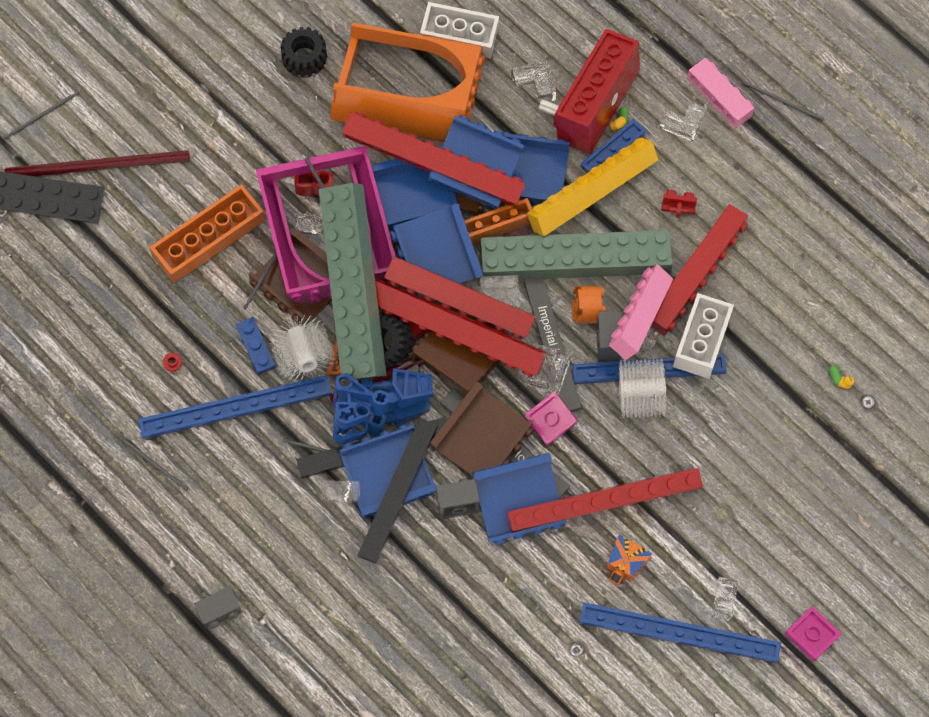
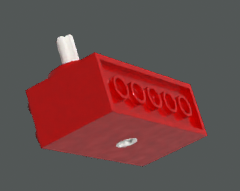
M605 29L560 105L541 100L539 110L555 116L553 125L557 130V139L570 142V147L591 155L640 71L639 41Z

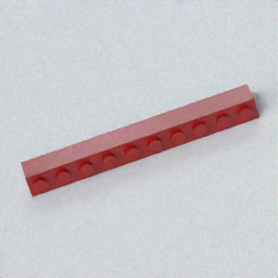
M350 113L342 131L344 138L427 172L435 171L496 197L505 204L517 207L525 188V183H523L522 179L512 176V178L505 176L506 173L495 169V171L488 169V166L484 163L477 162L476 164L471 162V159L467 156L460 155L459 157L454 155L450 149L437 148L433 142L427 140L422 142L413 134L408 133V135L400 133L401 130L391 126L388 128L383 126L384 123L379 120L373 119L371 121L366 119V116L362 113Z
M375 277L378 307L382 308V312L388 315L396 314L400 316V320L410 323V321L414 322L422 330L427 331L430 329L435 332L434 335L440 338H445L446 336L452 339L451 342L456 345L462 346L464 344L470 347L469 350L474 353L480 354L482 352L487 354V358L490 360L505 362L504 365L508 368H519L523 370V374L529 377L537 376L540 373L548 352Z
M691 468L505 512L509 530L516 531L702 488L703 485L699 468Z

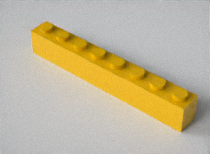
M642 137L636 139L634 143L622 148L617 154L607 158L605 162L592 168L584 176L578 177L576 181L563 187L561 191L551 195L543 203L534 206L527 213L533 232L543 237L657 162L658 157L653 142Z

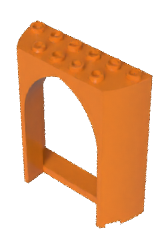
M352 23L351 39L339 81L334 83L333 86L334 98L331 102V120L346 123L351 112L354 114L359 112L364 114L366 119L371 121L376 119L383 122V126L388 128L393 126L400 129V133H410L419 137L445 141L455 116L459 117L461 115L471 119L470 111L474 107V95L478 91V80L481 79L482 75L481 67L484 66L486 55L482 54V46ZM361 39L436 54L450 62L463 78V81L449 92L423 98L348 85Z

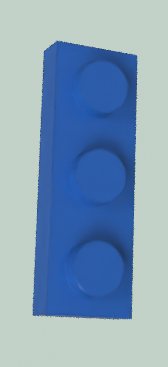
M254 317L236 323L237 330L257 374L260 375L276 368Z

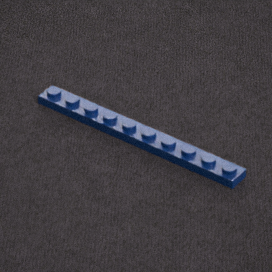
M325 375L140 418L138 422L142 439L327 397L332 392L328 376Z
M584 602L579 622L589 626L773 663L778 662L781 642Z

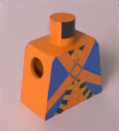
M619 534L607 565V569L613 572L608 579L609 582L616 586H619L623 578L631 582L649 562L652 553Z

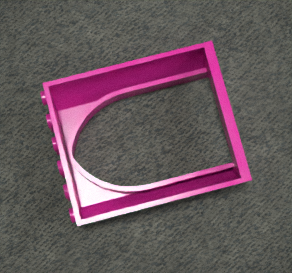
M366 146L308 158L315 171L348 165L352 183L363 184L374 276L387 282L388 279L384 277L393 256H395ZM305 159L256 169L286 292L292 301L301 304L306 302L318 303L323 298L328 297L332 299L330 280L309 269L294 249L276 181L278 179L311 173L312 171Z

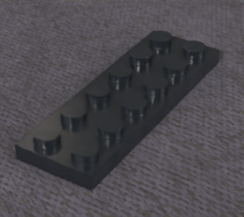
M0 172V210L99 224L105 188L96 185Z

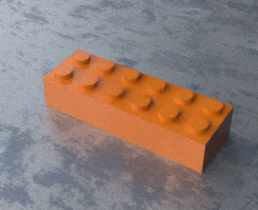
M241 184L150 246L151 255L170 280L176 283L265 221L264 211Z

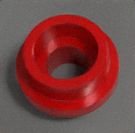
M169 353L163 358V366L167 371L175 372L182 366V359L176 353ZM174 359L175 363L170 364L169 361Z

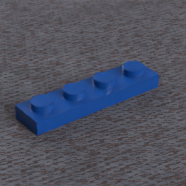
M633 118L586 158L580 167L586 173L590 172L592 168L599 166L607 158L617 154L622 148L643 137L646 134V130Z

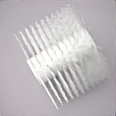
M307 321L303 326L299 322V326H289L291 329L288 332H282L286 335H276L278 336L276 338L281 337L280 340L271 338L272 341L279 342L280 344L273 343L278 348L276 350L280 353L279 357L284 358L281 361L282 364L277 360L280 364L279 367H284L283 371L286 370L285 368L295 373L300 370L299 373L303 372L305 376V372L309 375V372L312 370L314 372L315 368L319 371L320 369L317 367H322V365L318 363H329L324 361L325 358L333 360L332 357L324 354H330V352H327L329 348L323 346L326 342L324 340L321 341L322 337L326 336V334L323 333L321 336L318 333L322 331L320 329L318 332L315 330L319 326V321L313 330L310 326H305Z
M662 358L660 359L662 367L660 365L659 368L658 362L656 361L655 363L654 359H652L653 366H651V372L649 362L647 363L646 359H644L645 367L643 369L638 360H636L637 368L631 364L633 371L630 370V361L628 360L626 369L623 364V372L620 361L621 412L623 408L624 416V408L626 407L627 418L629 417L628 411L632 412V414L634 412L636 418V410L638 415L639 411L640 413L643 411V416H645V414L647 415V409L648 411L651 409V414L653 415L654 413L655 417H657L655 408L658 410L656 403L659 406L660 414L662 413L665 416L666 383L663 377L665 369Z

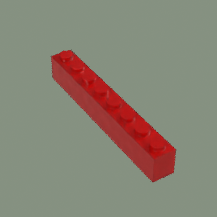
M731 204L726 207L671 283L650 326L652 329L663 336L668 331L672 332L677 325L675 321L678 317L682 318L687 311L686 306L689 302L691 304L694 302L698 289L704 288L708 281L706 279L708 275L715 273L718 268L716 264L719 260L723 261L725 259L729 246L733 247L738 240L737 235L739 232L743 233L747 228V214Z
M393 256L384 277L388 279L387 283L398 287L399 284L405 286V291L416 294V292L423 294L422 298L433 302L435 299L440 301V305L451 310L452 307L459 309V314L469 317V314L477 317L476 321L485 325L487 322L494 324V329L504 332L506 329L512 332L511 336L520 340L522 337L527 338L536 317L396 256Z

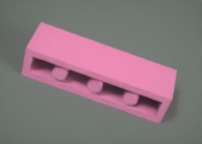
M704 58L689 69L687 79L735 129L752 117L754 111L753 104L741 95L737 87H733L729 83L728 78L717 70L713 62H709Z

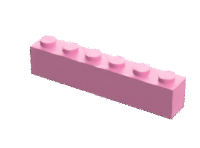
M658 264L652 268L648 267L642 273L643 278L636 285L637 290L630 297L631 302L624 309L623 312L625 314L618 321L617 324L619 326L611 335L612 340L609 346L625 360L639 351L673 281V278Z

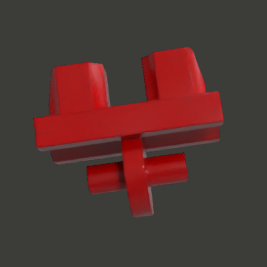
M667 190L666 194L663 195L661 211L676 212V218H680L681 213L695 215L697 198L694 197V193L686 192L684 196L676 195L677 192L675 190Z

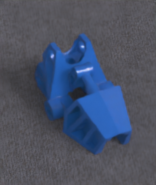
M393 368L391 381L372 383L371 379L364 378L361 384L348 373L336 376L335 391L333 393V410L335 411V417H333V440L335 443L344 445L365 437L367 433L372 437L379 436L380 433L384 432L385 424L394 423L395 427L398 428L429 412L430 398L433 396L431 375ZM345 379L348 380L350 384L348 386H342L339 381ZM361 425L364 427V430L359 432L354 427Z

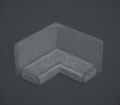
M547 60L512 68L511 79L515 82L516 87L534 83L539 99L551 97L552 102L556 101L557 91Z
M706 101L704 106L691 102L685 116L667 110L665 116L661 119L660 129L694 142L707 114L709 102Z

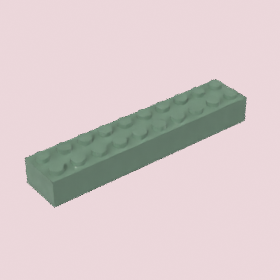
M349 183L319 189L341 375L348 373L355 380L387 376L363 184Z
M670 231L481 238L482 280H523V277L553 279L642 275L648 267L652 268L656 264L670 274L672 269Z

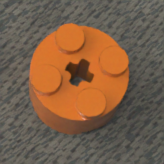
M574 286L573 294H576V297L572 300L573 320H576L575 324H597L598 312H605V305H602L604 288L599 286Z

